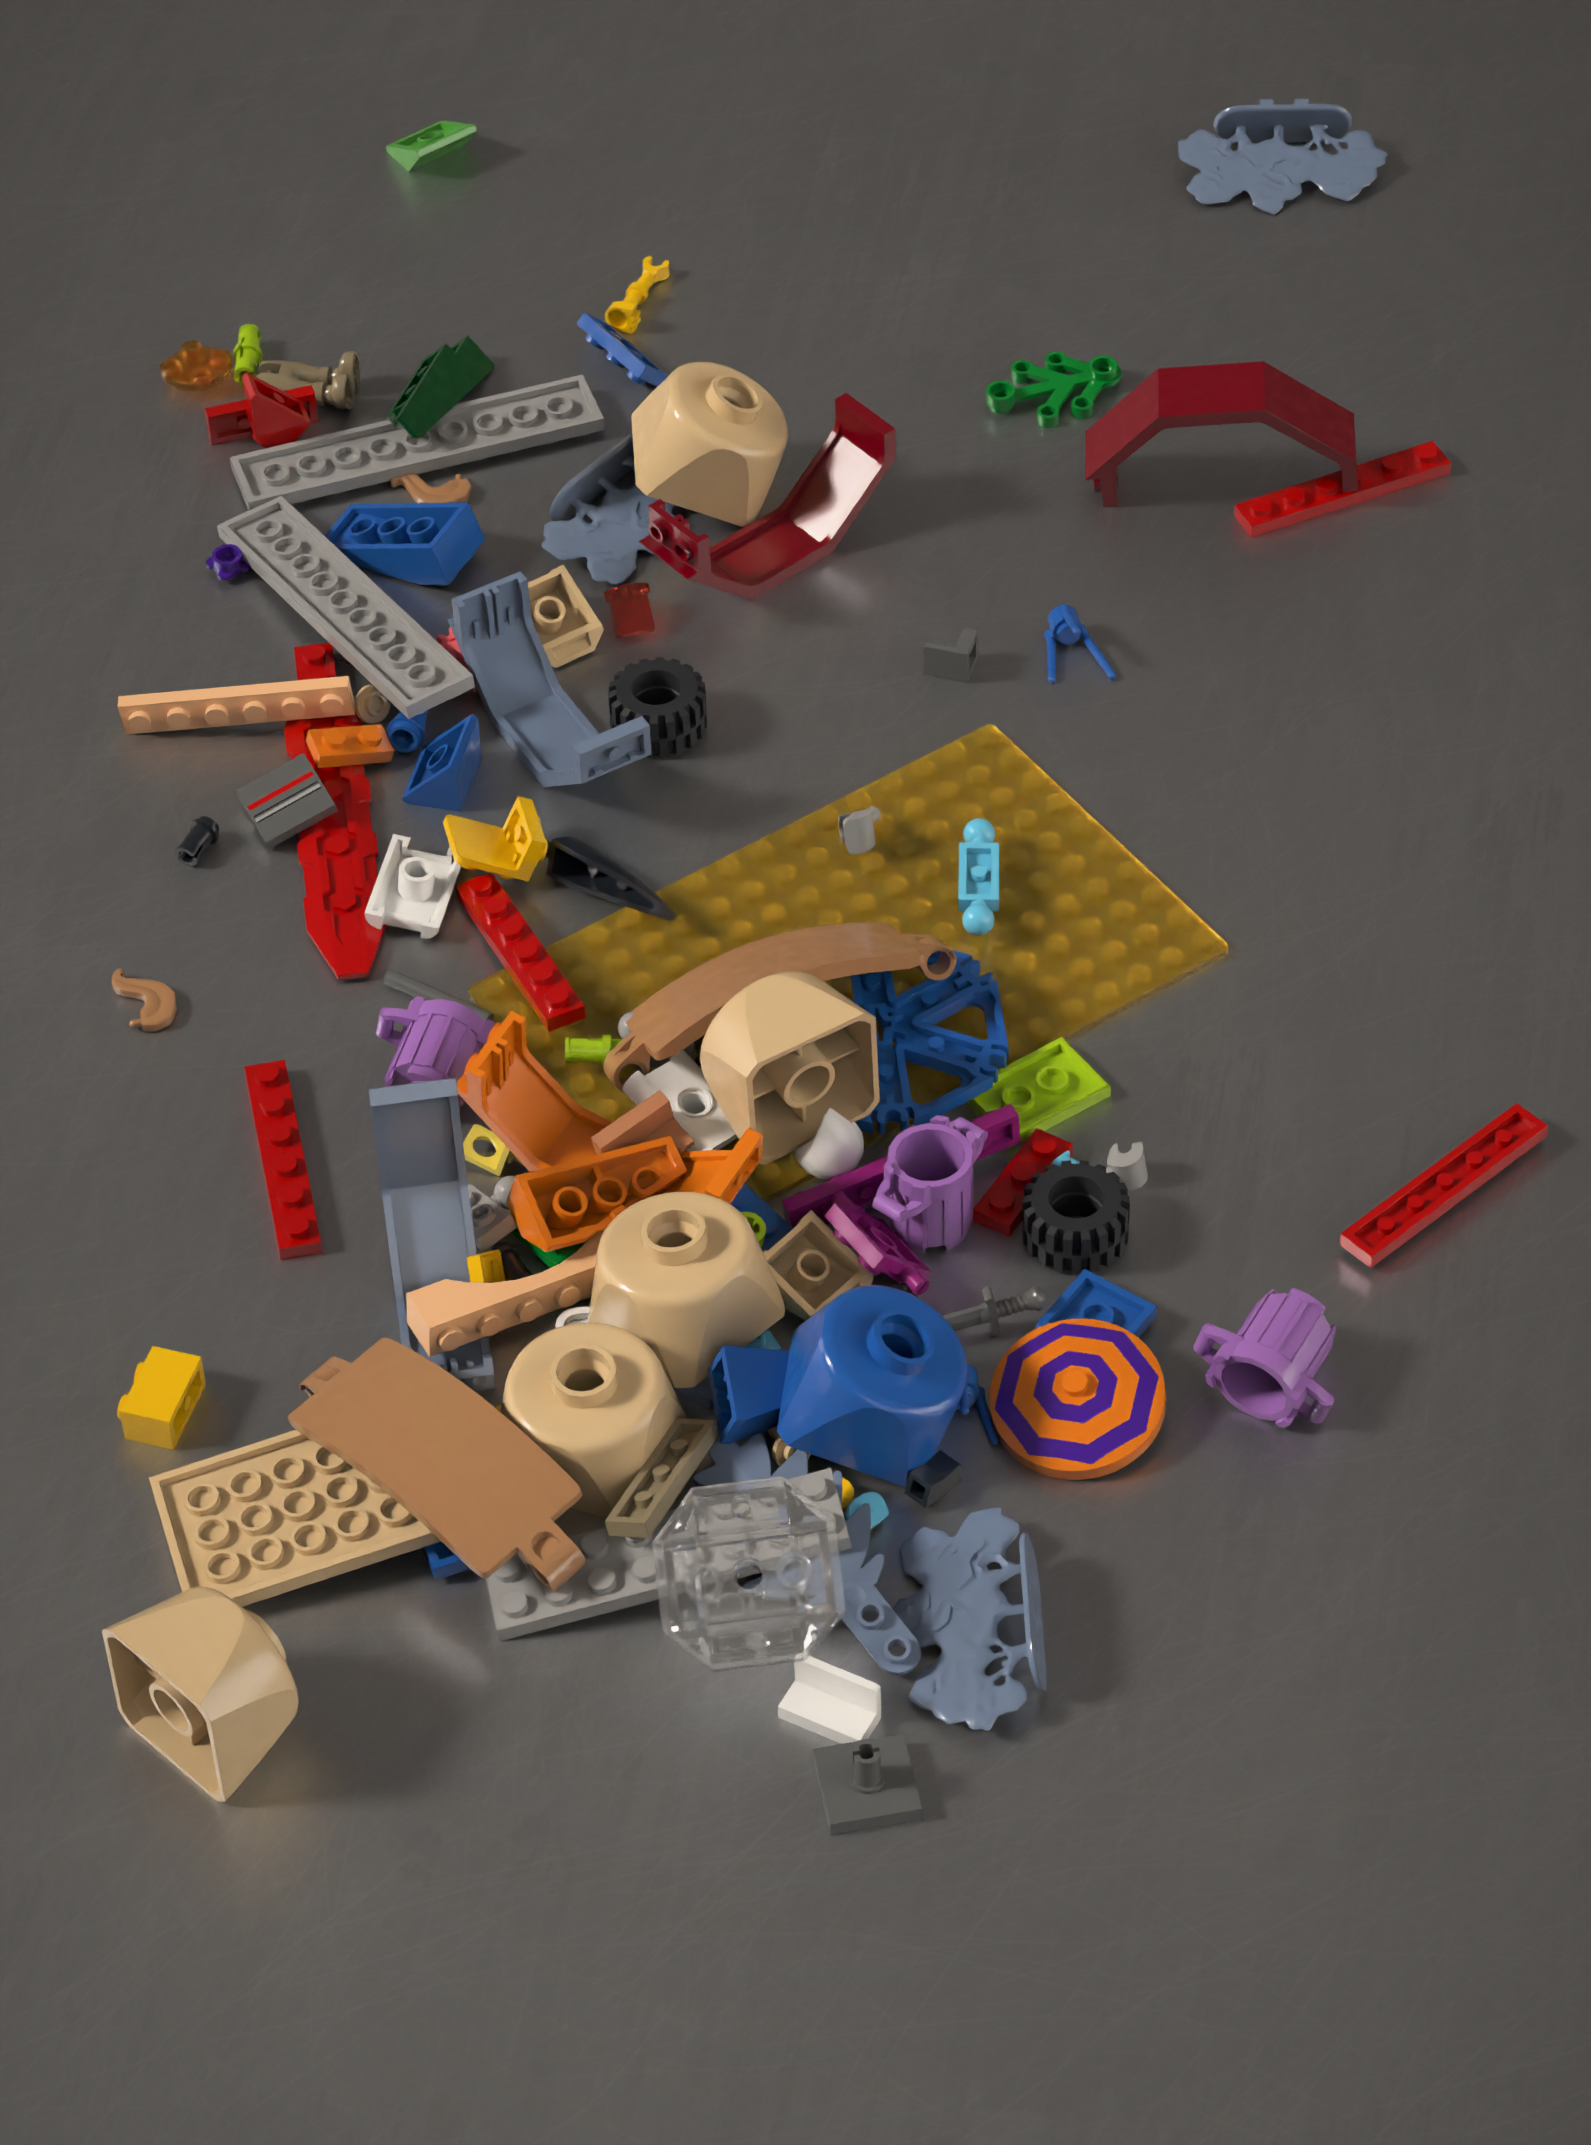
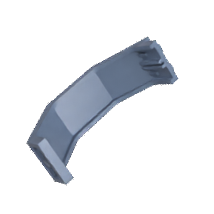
M521 571L452 599L453 617L449 618L448 622L469 672L473 675L474 684L490 722L542 787L583 784L652 754L650 725L642 716L599 734L562 689L533 624L530 612L528 580Z
M456 1078L368 1089L401 1344L437 1364L475 1392L494 1390V1368L488 1337L461 1345L455 1350L445 1351L429 1357L407 1324L406 1293L444 1279L470 1282L466 1257L477 1254Z

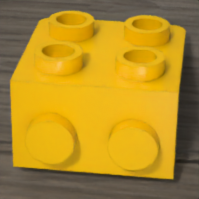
M518 796L503 828L451 814L446 815L443 821L454 860L468 870L480 869L495 873L503 879L512 880L515 878L528 882L537 863L543 861L547 853L548 841L545 839L541 821L532 799Z

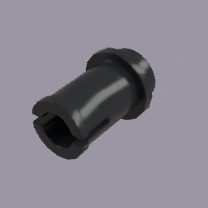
M201 816L190 823V832L175 849V856H179L177 859L187 866H195L209 844H214L219 839L218 824L207 816Z
M503 1242L490 1250H499L501 1252L505 1281L534 1275L519 1258L520 1252L516 1246Z

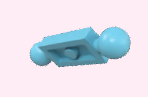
M976 818L969 821L964 828L963 837L965 842H959L958 911H964L962 923L965 930L974 936H982L990 932L994 926L995 919L992 911H999V843H993L995 839L993 825L986 819Z

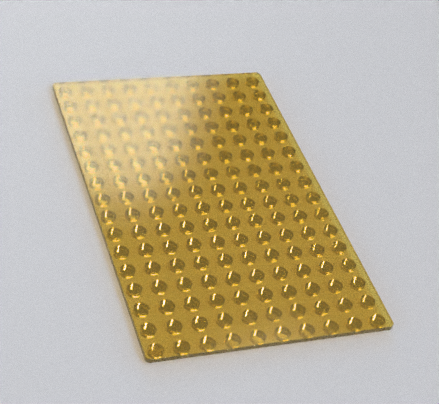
M988 724L654 892L675 912L676 918L673 921L625 907L547 946L545 950L584 1004L586 1019L548 1032L505 968L469 986L468 996L477 1007L494 1014L492 1021L495 1024L498 1022L502 1024L511 1010L526 1017L527 1048L532 1056L577 1104L614 1122L637 1105L625 1093L618 1090L607 1078L604 1068H602V1063L565 1064V1037L603 1038V1034H611V1039H622L618 1032V1023L624 1014L633 1011L656 992L698 966L728 951L766 937L825 925L880 922L890 924L899 933L935 936L950 949L972 955L973 960L980 962V974L978 976L991 972L993 974V982L997 979L1009 1048L1007 1065L1060 1037L1069 1041L1227 956L1228 944L996 726ZM870 806H874L881 813V818L873 824L875 846L868 852L852 855L848 853L845 843L841 841L838 815L865 810ZM976 818L986 819L993 825L995 829L993 843H999V911H992L995 919L994 926L990 932L982 936H974L965 930L962 923L964 911H958L959 842H965L963 837L964 828L969 821ZM916 967L893 970L895 996L908 991L929 978ZM850 976L823 981L847 998L853 1000ZM966 1007L935 1024V1026L980 1040L988 1039L984 1012L978 1007ZM878 1020L876 1021V1033L879 1035V1041H883L882 1033L884 1031L880 1027ZM694 1049L692 1059L695 1062L698 1053ZM906 1061L911 1099L917 1104H928L959 1087L962 1083L956 1076ZM634 1064L624 1066L620 1070L619 1078L629 1076L633 1072ZM650 1067V1072H652L653 1070H655V1069H657V1068H655V1067ZM909 1118V1126H911L914 1122ZM873 1121V1135L861 1131L864 1140V1150L901 1131V1125L896 1121H890L885 1125V1134L880 1135L877 1131V1122ZM739 1138L719 1150H733ZM793 1152L766 1165L758 1164L745 1184L767 1203L815 1176L803 1170L795 1160Z

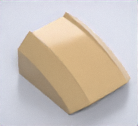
M561 565L550 570L548 574L528 582L531 618L551 666L558 668L595 651L604 630L603 626L565 566Z
M812 1210L768 1251L765 1250L763 1252L781 1293L784 1307L805 1321L840 1294L856 1287L872 1285L874 1274L866 1270L858 1262L859 1257L849 1247L840 1242L833 1234V1231Z

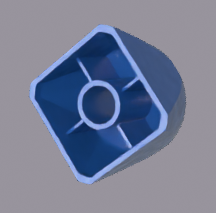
M878 1285L850 1289L833 1299L792 1332L777 1432L787 1446L906 1488L910 1472L933 1457L962 1397L967 1376V1360L962 1343L951 1325L938 1311L910 1293Z

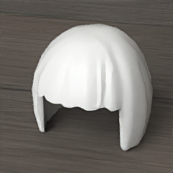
M828 1108L823 1115L815 1137L810 1142L793 1151L794 1158L807 1173L819 1179L831 1180L835 1176L853 1171L858 1165L864 1152L862 1132L855 1121L850 1122L833 1109Z

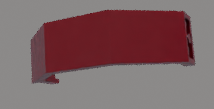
M1264 361L1158 368L1086 430L1085 480L1094 479L1095 493L1102 492L1103 507H1117V467L1160 431L1168 428L1258 422L1270 426L1336 462L1342 471L1343 492L1358 491L1354 413Z
M844 393L835 399V425L832 432L777 509L710 547L708 535L703 533L697 536L690 530V522L687 519H683V516L680 514L675 517L671 516L665 510V502L659 499L648 506V530L650 535L638 542L687 580L752 601L832 554L896 459V429L848 393Z

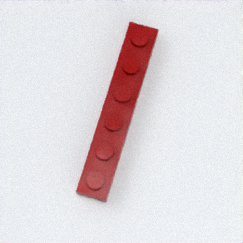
M1430 441L1358 464V491L1343 492L1342 471L1340 470L1237 503L1234 508V516L1249 536L1253 538L1450 474L1451 462L1435 442Z
M493 873L477 876L469 881L455 885L458 900L547 1031L551 1032L586 1019L584 1004Z
M285 1060L244 1066L280 1260L323 1253Z
M1516 1103L1340 1233V1245L1368 1267L1372 1268L1547 1137L1548 1125Z

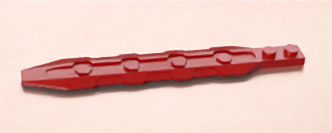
M330 643L294 647L298 680L336 677L333 647ZM356 712L355 715L289 720L284 726L287 757L292 760L304 753L338 810L299 832L300 841L297 843L299 865L303 867L306 897L303 898L307 933L338 981L369 977L387 926L383 924L381 930L377 929L367 922L364 915L378 877L376 858L379 856L376 833L372 832L369 803L372 801L369 779L365 778L364 764L317 768L306 743L308 730L362 726L361 719L357 716Z

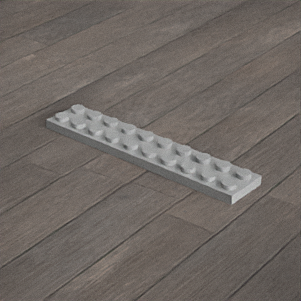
M582 374L458 403L421 438H414L406 430L395 428L389 420L232 456L230 457L231 469L249 511L280 496L290 504L301 503L310 499L339 494L365 486H373L407 473L420 474L437 469H445L454 465L605 430L604 417Z
M282 496L217 525L219 537L226 544L236 545L242 551L243 560L408 719L420 715L475 687L473 675Z

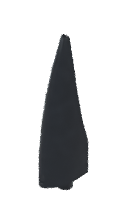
M570 836L555 838L551 842L548 841V849L545 856L548 858L546 875L577 891L671 921L676 918L675 912L656 893L636 876L600 851Z

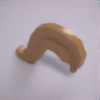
M406 473L403 476H396L390 479L391 487L404 486L416 503H466L472 494V486L468 478L463 479L461 474H457L455 480H450L438 487L429 486L414 473Z
M121 968L113 973L111 980L116 994L145 1002L144 1007L140 1010L141 1018L132 1019L129 1022L131 1027L142 1026L143 1032L159 1031L172 1024L177 1013L175 992L166 983L151 979L125 978L124 970Z

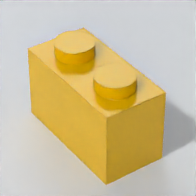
M152 1346L144 1362L140 1361L136 1367L134 1383L129 1393L124 1394L118 1404L117 1417L122 1421L125 1439L171 1450L175 1449L206 1386L202 1358L200 1356Z

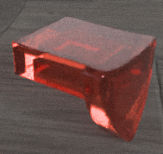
M648 583L625 584L603 592L605 601L609 604L616 639L654 631L655 625L647 595L650 592Z

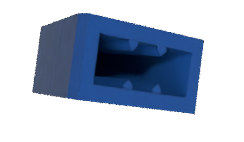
M723 1345L707 1369L721 1444H731L778 1425L789 1351Z

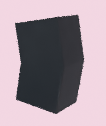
M939 1450L925 1464L910 1472L904 1494L924 1508L942 1499L961 1482V1464Z

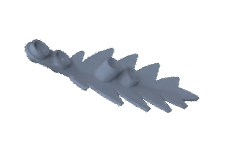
M755 1434L742 1447L738 1446L735 1442L721 1444L718 1436L708 1451L714 1466L695 1474L693 1481L709 1491L726 1496L808 1474L807 1454L797 1449L771 1475L770 1457L762 1434ZM835 1471L833 1477L841 1503L842 1473ZM868 1503L862 1504L846 1521L852 1545L851 1549L783 1566L744 1584L743 1589L745 1593L778 1599H814L799 1607L800 1616L817 1617L837 1613L877 1665L888 1674H907L919 1663L921 1652L917 1639L875 1587L883 1571L884 1555L877 1554L864 1565L871 1532V1510ZM869 1611L876 1612L879 1615L878 1619L873 1622L865 1621L862 1616ZM893 1646H902L906 1652L901 1656H893L889 1650Z

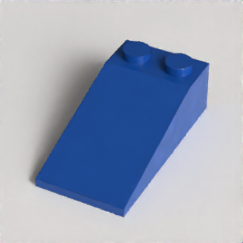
M469 503L350 504L325 534V537L357 567L419 585L438 586L449 585L453 582L460 570L475 555L476 550L485 540Z

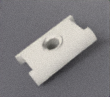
M393 834L364 913L365 918L370 925L380 930L383 924L421 932L420 938H432L440 929L461 866L454 860L450 846L446 856L410 849L411 837Z
M684 1050L671 1056L669 1062L645 1076L639 1070L629 1077L622 1088L636 1105L660 1090L670 1101L674 1118L694 1140L695 1145L686 1151L719 1150L738 1138L716 1101L702 1069Z

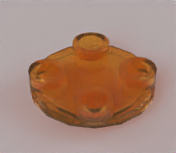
M196 340L184 342L180 346L181 351H178L160 364L161 377L165 383L175 389L185 391L204 390L217 386L226 380L232 372L230 351L202 347V344Z

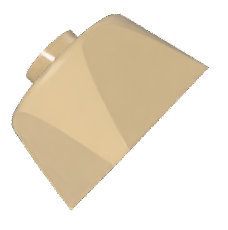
M712 362L683 364L665 378L631 414L636 486L646 496L658 500L661 499L664 502L746 527L756 521L782 459L788 440L786 417L773 396L744 373Z
M801 971L781 972L751 983L735 994L720 1009L704 1036L700 1051L702 1072L737 1137L740 1139L747 1128L763 1134L762 1159L758 1164L766 1165L810 1142L815 1137L823 1115L828 1108L833 1109L848 1121L856 1122L870 1115L880 1102L876 1017L809 973Z
M671 1192L655 1195L641 1200L622 1211L609 1223L601 1236L597 1251L588 1322L616 1326L641 1338L656 1354L674 1388L695 1387L708 1376L707 1369L723 1345L745 1347L784 1317V1301L749 1222L738 1209L720 1198L697 1192Z
M589 1322L555 1328L530 1342L519 1353L508 1373L501 1406V1413L544 1450L579 1485L582 1497L571 1508L606 1519L676 1418L688 1419L661 1362L647 1343L635 1334L622 1328Z
M202 1586L193 1587L102 1630L118 1711L126 1723L217 1802H225L297 1715L298 1691L286 1663L284 1648L277 1635L260 1616L251 1610L243 1609L238 1603L220 1591Z

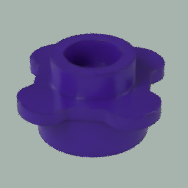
M232 544L217 547L213 551L212 557L206 560L207 568L213 569L217 573V578L223 581L237 577L240 572H246L251 568L243 560L242 551Z

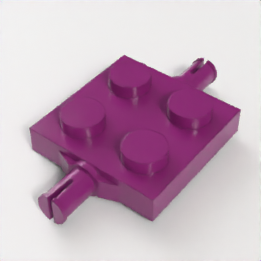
M845 1191L837 1192L831 1199L833 1206L825 1215L826 1219L836 1228L833 1232L835 1237L847 1247L854 1248L860 1255L858 1262L872 1274L879 1275L880 1272L885 1273L899 1283L905 1282L915 1295L923 1294L929 1287L927 1279L932 1274L930 1269L883 1219L864 1212V1209L856 1205Z

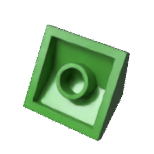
M442 120L385 147L389 155L405 169L411 171L467 145L477 130L475 124Z

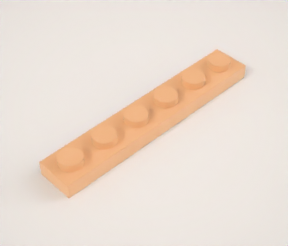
M349 676L119 696L118 711L125 735L355 715V700Z

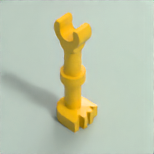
M645 257L643 260L642 276L637 282L631 283L626 290V297L623 301L613 302L606 310V322L617 331L633 334L637 329L638 323L641 321V317H639L641 312L637 310V305L644 303L649 295L648 290L653 284L669 277V261L665 260L663 264L653 266L652 257Z

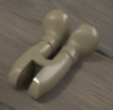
M347 351L343 353L339 366L336 369H332L331 366L318 367L295 361H261L256 377L282 391L312 385L316 406L325 407L327 404H330L337 409L350 410L354 405V394H357L359 391L360 357L357 351Z

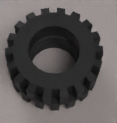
M655 657V660L641 659L638 664L630 663L626 665L625 671H618L614 675V681H610L608 693L610 727L612 729L642 716L650 725L652 754L647 756L648 758H652L653 755H660V758L669 757V754L672 753L679 755L684 753V748H693L697 745V739L703 738L705 728H707L705 682H702V676L699 672H693V667L689 664L681 665L680 660L671 659L669 661L664 660V657Z
M1071 1160L1061 1161V1166L1057 1167L1051 1164L1045 1167V1173L1037 1172L1032 1176V1183H1027L1024 1189V1196L1022 1197V1238L1024 1245H1027V1251L1031 1257L1038 1256V1263L1044 1267L1052 1265L1054 1266V1271L1063 1273L1064 1270H1071L1072 1274H1080L1081 1270L1084 1269L1096 1272L1099 1271L1100 1265L1108 1267L1113 1264L1114 1256L1120 1257L1123 1254L1129 1239L1130 1196H1128V1189L1125 1183H1119L1120 1177L1115 1172L1106 1173L1105 1166L1097 1164L1094 1167L1089 1165V1161L1080 1160L1079 1164H1072ZM1068 1216H1082L1084 1218H1069Z

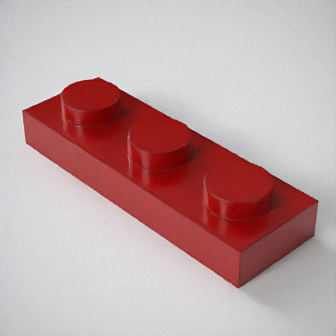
M312 385L284 391L303 402L311 423L318 422L316 398ZM245 400L205 408L208 436L211 445L253 437V431L247 418Z
M1036 1128L973 1208V1221L1010 1237L1022 1221V1197L1024 1196V1189L1027 1183H1032V1176L1037 1172L1045 1173V1167L1051 1165L1064 1152L1070 1151L1071 1158L1073 1156V1143Z

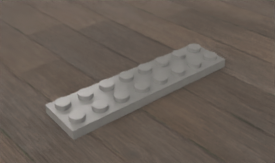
M828 1468L669 1510L650 1538L631 1539L629 1537L609 1536L606 1527L571 1536L569 1538L584 1555L586 1565L556 1591L550 1590L541 1583L531 1568L527 1569L518 1554H515L486 1580L496 1630L500 1641L851 1549L852 1545L832 1469Z

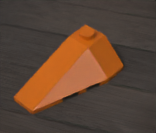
M667 1136L516 1175L506 1202L521 1236L543 1251L548 1252L586 1242L607 1228L609 1223L629 1206L655 1196L685 1176L687 1169L672 1137Z

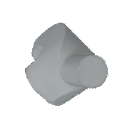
M870 806L865 810L838 815L841 841L845 843L848 853L852 855L862 854L874 848L875 835L873 824L881 818L878 808Z
M1118 1143L1114 1144L1108 1154L1106 1173L1115 1172L1120 1177L1119 1183H1125L1128 1190L1141 1188L1148 1179L1143 1143H1132L1131 1150L1126 1153L1119 1152Z

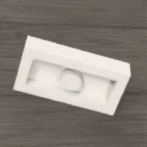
M798 1653L794 1660L795 1681L778 1706V1718L840 1744L868 1739L881 1719L880 1685L804 1653Z

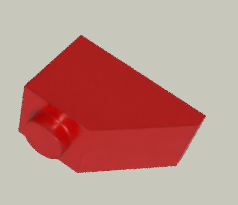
M247 372L242 376L247 418L253 431L252 436L254 440L263 448L295 442L311 424L303 402Z

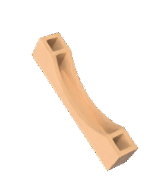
M604 1230L587 1240L577 1252L560 1264L535 1275L494 1283L462 1282L444 1279L406 1293L407 1324L428 1356L432 1357L590 1298L598 1246Z

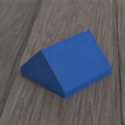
M474 714L463 719L423 746L403 794L402 800L411 805L461 812L482 760L479 722Z

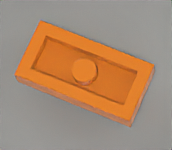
M382 724L308 730L306 743L317 768L391 762L394 752Z

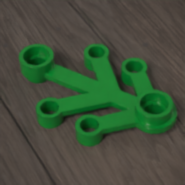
M1061 352L1048 353L1045 357V368L1032 365L1027 360H1018L1011 365V379L1014 382L1025 384L1032 379L1041 382L1020 388H1015L1013 384L1007 381L992 382L986 388V404L992 412L1005 414L1017 402L1051 394L1047 402L1037 409V423L1041 427L1052 428L1059 423V410L1074 388L1086 386L1080 396L1072 399L1071 414L1077 419H1088L1093 415V402L1101 390L1110 388L1121 380V368L1118 366L1117 361L1110 356H1097L1088 363L1067 357ZM1066 370H1068V371H1071V372H1074V373H1077V374L1066 375V374H1063V373H1065Z

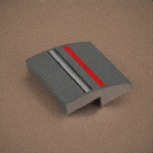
M304 753L235 791L268 849L338 811Z

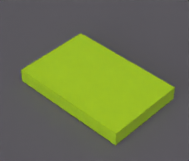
M1060 1037L1006 1065L1005 1068L998 1069V1081L993 1083V1088L964 1104L977 1117L1011 1104L1019 1115L1020 1143H1022L1031 1136L1036 1128L1045 1131L1110 1097L1111 1086L1063 1037Z

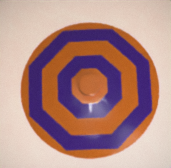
M1085 1318L1067 1319L1041 1326L1020 1338L1010 1347L994 1371L989 1390V1406L994 1429L1000 1442L1019 1463L1048 1477L1065 1480H1085L1118 1471L1145 1452L1162 1426L1166 1411V1390L1164 1376L1156 1357L1149 1347L1136 1335L1106 1321Z

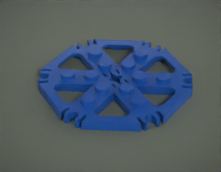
M953 950L957 960L955 969L949 977L938 981L928 979L898 996H895L892 971L850 976L852 1001L875 1016L876 1021L879 1020L880 1027L884 1031L882 1033L883 1041H879L877 1033L880 1102L870 1115L855 1122L861 1131L873 1135V1121L877 1122V1131L880 1135L885 1134V1125L890 1121L898 1122L901 1125L902 1132L909 1128V1118L913 1120L914 1126L930 1123V1119L936 1115L942 1116L993 1088V1083L998 1081V1068L994 1066L1005 1068L1007 1059L1009 1060V1048L997 979L993 982V974L991 972L978 976L980 974V962L973 960L972 955ZM940 951L930 955L927 966L933 965L938 961ZM966 1007H978L984 1012L988 1039L980 1040L935 1026V1024ZM906 1061L956 1076L962 1083L959 1087L928 1104H917L911 1099Z

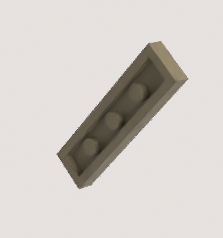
M676 1418L605 1520L609 1536L629 1537L631 1539L650 1538L718 1438L719 1432L716 1420Z

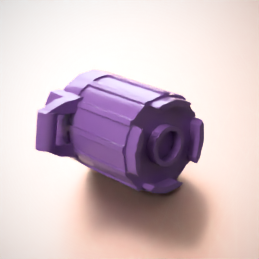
M416 996L410 1002L407 1010L390 1007L382 1008L379 1012L376 1035L397 1046V1050L384 1078L386 1081L384 1087L456 1078L457 1082L463 1075L469 1058L474 1053H479L486 1044L488 1035L495 1022L489 1019L484 1021L472 1009L458 1002L444 999L424 1001L425 998ZM394 1022L404 1025L401 1032L393 1030ZM458 1094V1104L460 1110L461 1106H464L465 1101Z
M936 1115L930 1119V1123L909 1127L896 1135L888 1149L887 1162L884 1164V1180L878 1188L872 1206L890 1217L892 1230H895V1233L909 1248L919 1252H925V1248L944 1245L946 1250L955 1247L963 1241L969 1232L971 1222H973V1163L982 1152L988 1132L962 1117L949 1122V1117Z
M1291 1288L1289 1293L1283 1292V1294L1275 1293V1289H1271L1259 1302H1256L1236 1334L1209 1323L1202 1327L1193 1348L1198 1355L1211 1365L1205 1374L1206 1383L1213 1389L1217 1385L1225 1398L1240 1411L1257 1419L1276 1421L1274 1425L1281 1428L1291 1425L1296 1416L1311 1420L1314 1423H1322L1325 1420L1334 1402V1397L1312 1379L1333 1347L1332 1341L1335 1338L1336 1325L1329 1326L1323 1315L1326 1307L1310 1294L1295 1288ZM1215 1341L1221 1344L1218 1351L1212 1348ZM1307 1395L1314 1399L1312 1406L1304 1402Z

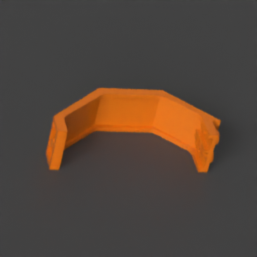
M512 1010L502 1024L498 1022L492 1027L486 1044L479 1053H474L469 1058L463 1075L457 1081L458 1094L529 1172L596 1155L591 1137L613 1123L577 1104L532 1056L527 1048L526 1017ZM747 1128L733 1150L684 1151L680 1156L687 1169L686 1175L656 1195L671 1192H697L715 1196L731 1204L762 1159L763 1134Z

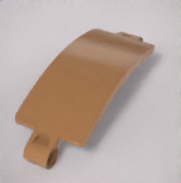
M880 922L825 925L766 937L728 951L698 966L656 992L634 1009L632 1017L625 1022L630 1034L605 1057L603 1064L604 1072L613 1085L625 1093L622 1088L631 1075L638 1070L644 1076L650 1072L651 1056L655 1060L671 1057L704 1036L716 1014L735 994L751 983L769 975L787 971H801L814 975L822 981L852 975L916 967L929 979L938 981L944 980L952 974L956 966L957 956L953 950L935 936L899 933L890 924ZM940 951L938 961L933 965L927 966L930 955ZM634 1064L633 1072L629 1076L619 1078L620 1070L624 1066Z
M385 1337L376 1342L352 1363L332 1356L299 1384L300 1389H305L310 1398L289 1414L290 1424L298 1432L334 1453L382 1488L480 1577H490L515 1554H518L527 1569L531 1568L541 1583L550 1590L556 1591L586 1565V1559L580 1549L554 1522L581 1499L582 1492L579 1485L506 1416L478 1393L437 1364L412 1349Z

